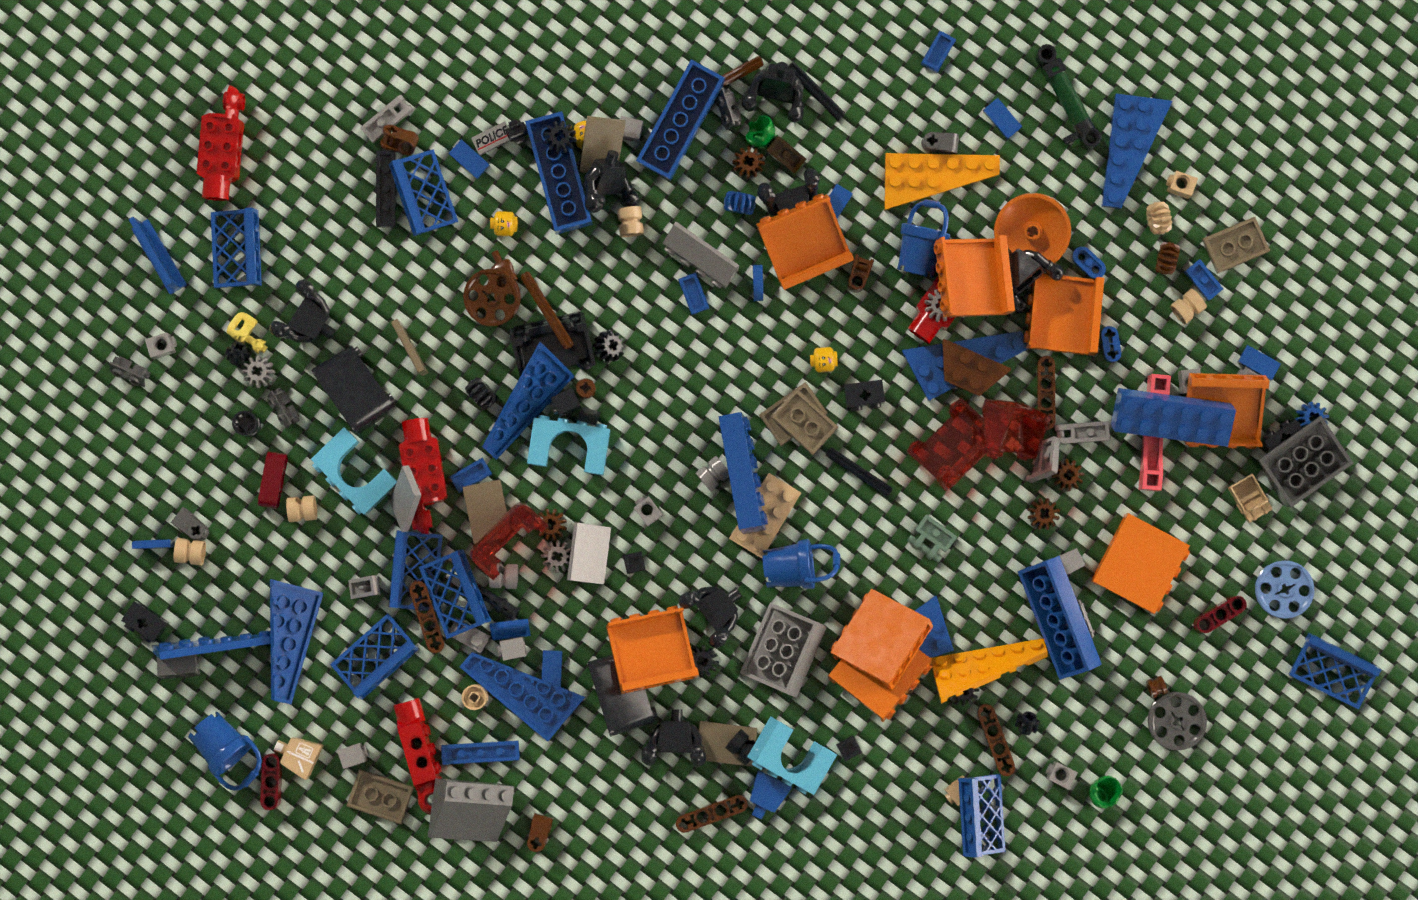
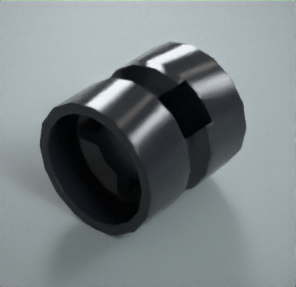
M240 411L233 417L232 426L236 433L245 437H253L261 430V420L257 415L249 411Z
M740 729L725 748L733 755L737 754V759L746 766L751 761L747 756L756 741H750L749 735Z

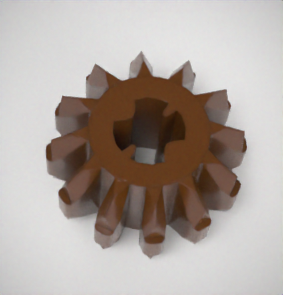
M748 146L747 152L740 148L741 154L735 153L734 156L737 159L732 161V164L738 165L734 168V171L741 170L739 177L746 173V179H749L752 173L753 177L756 178V171L762 173L763 169L760 166L765 165V162L761 161L763 154L757 155V148L751 152V146ZM746 159L753 161L752 166L744 165Z
M1163 242L1160 245L1155 265L1156 272L1165 275H1172L1175 272L1180 252L1179 245L1172 242Z
M1065 459L1064 464L1059 461L1057 474L1051 475V478L1058 479L1053 483L1054 485L1061 483L1059 490H1063L1066 485L1067 492H1070L1071 486L1076 490L1078 489L1077 483H1083V480L1078 478L1084 476L1083 472L1078 473L1082 466L1079 465L1075 468V460L1071 464H1069V459ZM1067 470L1069 473H1072V477L1069 480H1066L1067 477L1064 478L1063 476L1064 473H1067Z
M1038 498V504L1034 501L1031 503L1035 509H1027L1028 512L1033 513V515L1027 516V519L1034 518L1031 525L1034 526L1038 523V530H1041L1043 525L1045 530H1049V524L1053 527L1056 525L1052 519H1060L1059 516L1054 515V513L1060 512V509L1053 510L1056 503L1053 502L1049 505V498H1046L1044 503L1042 498ZM1041 509H1042V511H1044V510L1047 511V513H1046L1047 518H1046V519H1045V517H1043V518L1040 517V515H1041L1040 510H1041Z
M546 509L547 516L540 512L539 516L543 519H535V522L541 523V526H536L535 530L542 529L539 533L540 537L547 533L545 537L547 541L550 535L556 541L557 537L555 534L557 533L560 537H563L559 530H567V527L561 526V524L567 523V519L559 520L564 514L561 512L556 517L557 509H553L552 515H550V510ZM550 519H553L552 522H556L553 530L546 527Z

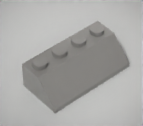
M677 222L674 223L663 242L664 250L668 254L679 256L681 263L687 267L691 265L696 268L695 272L703 278L707 276L712 279L711 283L719 289L721 287L726 289L739 270L737 263Z

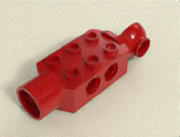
M229 85L227 92L223 94L222 103L225 114L208 113L203 115L201 119L196 173L203 177L202 198L208 200L229 201L230 184L238 181L240 176L244 123L238 119L239 111H244L245 94L240 93L237 88Z
M939 275L917 304L916 310L918 314L908 327L911 333L930 344L940 329L947 330L956 318L947 317V321L944 322L942 316H940L939 322H936V315L931 319L929 318L932 311L925 312V308L929 307V305L924 304L925 300H930L928 298L929 293L935 297L934 290H938ZM940 301L936 305L937 309L940 307Z
M415 418L402 422L405 441L399 444L402 466L409 465L421 493V498L412 520V528L422 534L429 535V528H432L433 525L430 510H426L425 506L443 502L448 498L439 441L431 437L428 418Z
M420 698L394 705L393 707L397 717V729L413 785L418 794V804L423 812L431 815L432 804L429 803L428 798L434 793L435 778L443 779L439 774L442 772L440 762L435 760L436 747L434 742L430 743L429 735H431L429 724L424 722L426 719ZM416 738L422 741L421 748L415 746L414 741ZM421 757L427 759V766L421 765Z

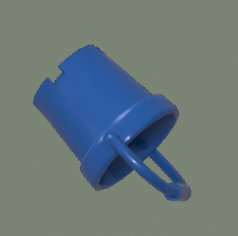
M928 199L920 201L911 210L907 223L901 224L902 242L897 270H902V266H904V271L926 277L928 272H930V277L934 278L937 257L934 253L935 241L941 237H945V240L950 238V234L946 233L949 221L948 211L939 201ZM925 206L941 209L944 216L942 231L913 225L912 220L918 208Z
M809 539L800 540L797 544L763 550L765 554L763 556L764 577H768V582H766L767 588L802 586L803 589L815 588V582L832 578L840 569V553H838L837 549L827 544L811 545ZM812 549H827L833 552L834 569L829 574L815 578Z
M215 712V717L211 714L195 727L197 731L195 735L190 732L188 738L208 763V769L227 789L235 791L248 787L259 775L262 758L257 746L248 736L241 735L218 712ZM252 748L257 758L255 769L246 776L242 784L237 786L228 784L220 775L234 766Z

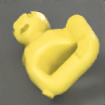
M244 312L235 315L227 327V334L237 342L245 343L246 341L252 345L253 350L257 354L259 352L265 353L268 348L265 345L266 341L250 336L258 321ZM244 320L242 328L235 330L240 321Z

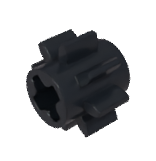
M517 119L508 122L509 128H506L505 131L510 142L516 141L517 145L525 142V136L529 134L524 122L518 123Z
M241 342L232 343L231 347L227 346L226 360H229L235 366L243 365L244 361L249 360V348Z
M1026 711L1023 715L1018 714L1015 727H1018V731L1021 734L1030 735L1032 732H1037L1040 720H1037V716L1033 712Z

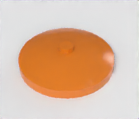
M1026 193L1011 199L1001 209L995 222L994 237L1006 235L1007 245L1012 253L1018 248L1022 251L1027 249L1037 251L1046 259L1055 263L1067 250L1071 239V223L1066 210L1058 201L1041 193Z

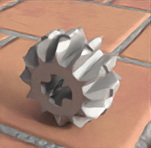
M936 289L934 290L935 297L929 293L928 298L930 300H925L924 304L929 305V307L925 308V312L932 311L929 315L930 319L936 315L935 321L939 322L940 316H942L945 322L947 317H943V311L939 310L940 307L936 308L938 301H941V295H939V291Z
M259 355L256 356V362L250 357L249 361L251 364H243L247 367V370H242V373L248 374L243 378L244 381H249V386L251 387L256 383V388H260L261 382L265 387L268 386L266 380L273 381L269 374H275V370H269L273 367V363H267L268 358L266 357L261 361ZM255 369H262V372L260 371L262 374L260 376L254 374V372H257Z
M560 540L556 541V547H554L552 542H549L552 549L549 550L547 547H544L543 550L547 551L548 555L541 554L542 558H548V560L543 562V565L551 563L548 570L551 571L555 566V573H559V566H561L565 572L566 567L564 564L566 563L569 566L567 559H570V555H567V553L571 552V548L564 550L567 547V543L564 542L562 547H560ZM556 551L559 554L562 553L563 557H560L562 558L560 562H558V560H553L552 558L553 556H555L553 554Z

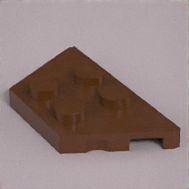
M942 340L944 381L978 397L1011 370V368L949 340Z

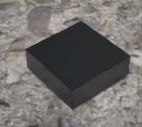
M582 407L578 420L596 425L601 412Z
M642 551L623 555L627 574L646 570Z
M853 735L836 744L845 762L862 753Z

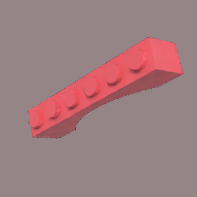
M1149 375L1147 392L1170 395L1171 376ZM1143 435L1138 490L1162 491L1163 438Z

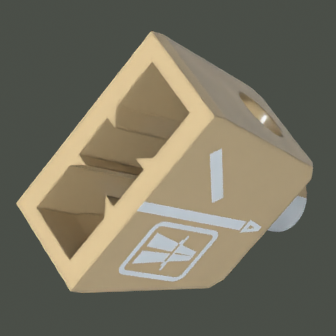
M292 737L288 744L278 740L274 751L283 755L280 761L283 766L307 780L324 745Z

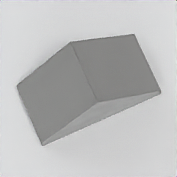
M377 575L348 580L351 599L381 595Z

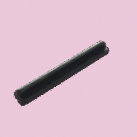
M795 62L788 66V68L796 70V77L800 79L804 88L836 120L839 121L845 116V112Z
M830 447L827 451L826 457L885 496H889L893 488L834 448Z

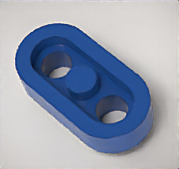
M1078 247L1073 251L1072 261L1089 278L1095 279L1105 274V264L1088 248ZM1083 254L1084 260H1079L1078 255ZM1097 267L1098 273H1093L1092 268Z

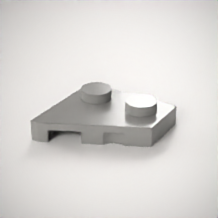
M1053 436L1041 441L1037 455L1032 462L1035 468L1032 475H1027L1026 481L1034 483L1058 472L1059 438Z

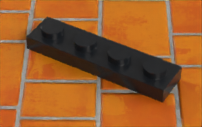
M376 151L377 228L396 227V184L389 167V163L396 160L395 151Z

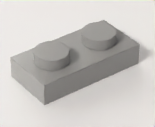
M454 621L449 630L450 633L457 630L459 623ZM473 628L452 638L482 653L491 636L477 628Z

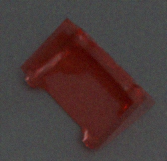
M959 398L950 405V418L924 443L921 440L912 442L906 451L945 491L951 489L998 441V435L993 426L962 398Z
M985 399L982 413L984 451L987 452V456L998 459V457H1003V452H1013L1021 460L1027 461L1028 458L1036 459L1052 416L1020 402Z
M517 502L472 546L470 558L485 574L494 580L500 574L497 570V563L500 560L495 554L521 528L528 533L532 529H538L543 532L548 525L526 502Z

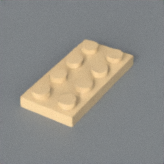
M768 473L759 488V492L763 494L765 506H762V511L767 514L768 524L765 525L766 530L743 534L737 525L729 538L760 558H763V550L769 548L801 494L800 491Z

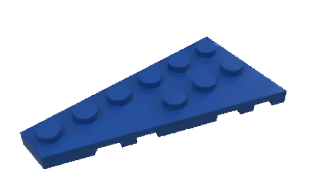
M1115 94L1101 207L1122 208L1172 101Z
M1021 331L953 342L1000 364L1029 349L1026 348V342H1024V336ZM942 344L902 350L928 401L956 387L944 381Z
M541 342L536 347L482 446L496 460L552 401L551 397L559 394L575 376Z
M270 579L271 699L292 704L323 593Z
M261 631L257 635L246 633L237 637L225 636L216 639L200 637L196 641L185 639L176 643L164 642L152 645V650L162 660L271 644L270 631Z
M471 652L460 665L462 670L547 742L585 698V696L474 652Z

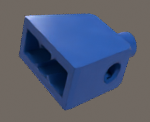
M758 770L750 796V802L756 804L752 815L763 819L766 810L775 813L792 786Z

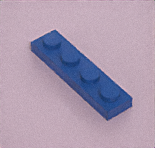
M519 740L441 745L442 765L520 760Z

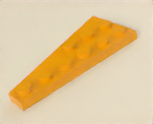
M886 153L884 211L974 182L999 176L1000 155Z
M1042 638L932 657L931 666L941 704L953 695H956V697L962 695L963 691L969 688L976 689L999 679L1001 674L1008 671L1009 673L1015 672L1017 667L1022 665L1028 666L1047 658L1048 651Z

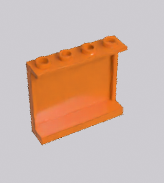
M818 194L807 203L806 201L799 202L793 209L780 210L777 212L778 215L764 217L760 219V223L756 224L779 283L784 290L854 260L832 208L831 199L827 194Z
M999 235L993 239L945 240V237H941L935 241L934 253L937 257L936 272L939 275L938 291L941 293L940 309L943 311V317L1008 315L1015 311L1006 235Z
M1042 274L1030 285L1032 287L1031 294H1028L1027 305H1030V310L1026 313L1025 323L1028 324V331L1024 333L1026 348L1095 356L1098 353L1104 278L1087 279L1063 276L1061 280L1055 281L1049 278L1047 274Z
M1189 373L1186 397L1232 403L1236 409L1227 448L1245 446L1248 449H1256V447L1263 446L1260 440L1265 393L1266 389H1269L1270 382L1266 375ZM1184 441L1185 445H1188L1189 447H1199V445H1206L1210 448H1217L1219 446Z
M1127 513L1124 515L1090 582L1102 586L1149 611L1151 614H1155L1163 606L1164 602L1162 599L1164 595H1168L1172 588L1171 581L1179 575L1181 571L1179 566L1182 560L1185 561L1189 556L1190 551L1188 548L1190 545Z
M871 589L869 593L864 595L859 609L854 611L850 623L843 628L839 640L835 641L832 645L831 654L835 660H838V658L880 680L887 688L893 690L933 625L929 618Z
M672 606L663 612L652 610L648 612V615L644 616L633 614L629 616V619L624 620L621 617L614 618L607 624L606 628L621 694L696 679L699 676L698 668H695L683 616V607Z
M918 650L893 690L887 688L880 680L843 660H840L831 671L828 679L834 684L837 683L884 722L886 719L890 720L896 712L894 709L898 704L902 705L908 697L906 695L910 689L914 690L920 683L918 679L921 675H926L930 671L932 659L921 650Z

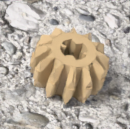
M1165 202L1149 204L1146 215L1150 231L1154 235L1169 232L1172 228V216L1169 206Z

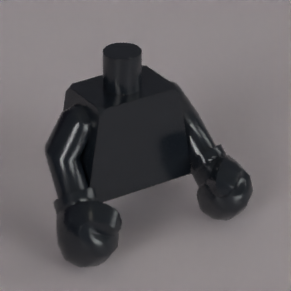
M779 62L777 65L771 63L767 69H763L754 75L750 89L747 90V93L741 100V105L744 110L748 112L753 111L757 105V95L790 103L792 107L788 112V119L792 123H797L804 116L802 102L804 86L800 79L796 77V70L788 68L787 63Z
M609 150L606 158L595 159L590 170L585 175L583 187L587 190L585 192V208L590 213H596L603 208V204H605V197L603 195L621 193L623 207L637 206L639 203L637 192L633 190L632 186L630 187L626 167L617 160L619 153L614 150Z
M808 168L804 172L805 185L774 194L769 184L761 183L757 188V195L763 201V204L766 205L769 214L774 217L778 215L777 212L787 208L790 210L795 208V205L799 202L806 201L807 203L813 200V197L818 195L817 190L820 176L817 170Z
M1008 248L1015 305L1014 312L1023 313L1027 309V304L1020 294L1045 272L1052 280L1059 281L1063 278L1064 270L1060 265L1046 259L1037 251L1028 249L1022 251L1018 248L1012 253Z
M305 279L299 280L295 287L298 293L305 297L288 325L280 321H273L269 327L270 333L275 337L290 339L297 343L318 341L321 335L332 339L336 329L328 325L332 318L329 316L330 309L325 299L318 294L310 281Z
M716 586L702 587L698 590L683 593L679 598V605L681 608L688 609L696 604L716 630L709 638V645L714 648H720L725 645L730 632L736 625L738 608L734 603L742 595L736 587L727 594L722 588L719 589Z
M671 709V721H662L661 724L657 725L650 736L649 742L641 752V760L645 765L652 766L655 764L657 752L690 753L691 762L695 767H701L705 764L707 755L702 744V736L691 721H682L683 710Z

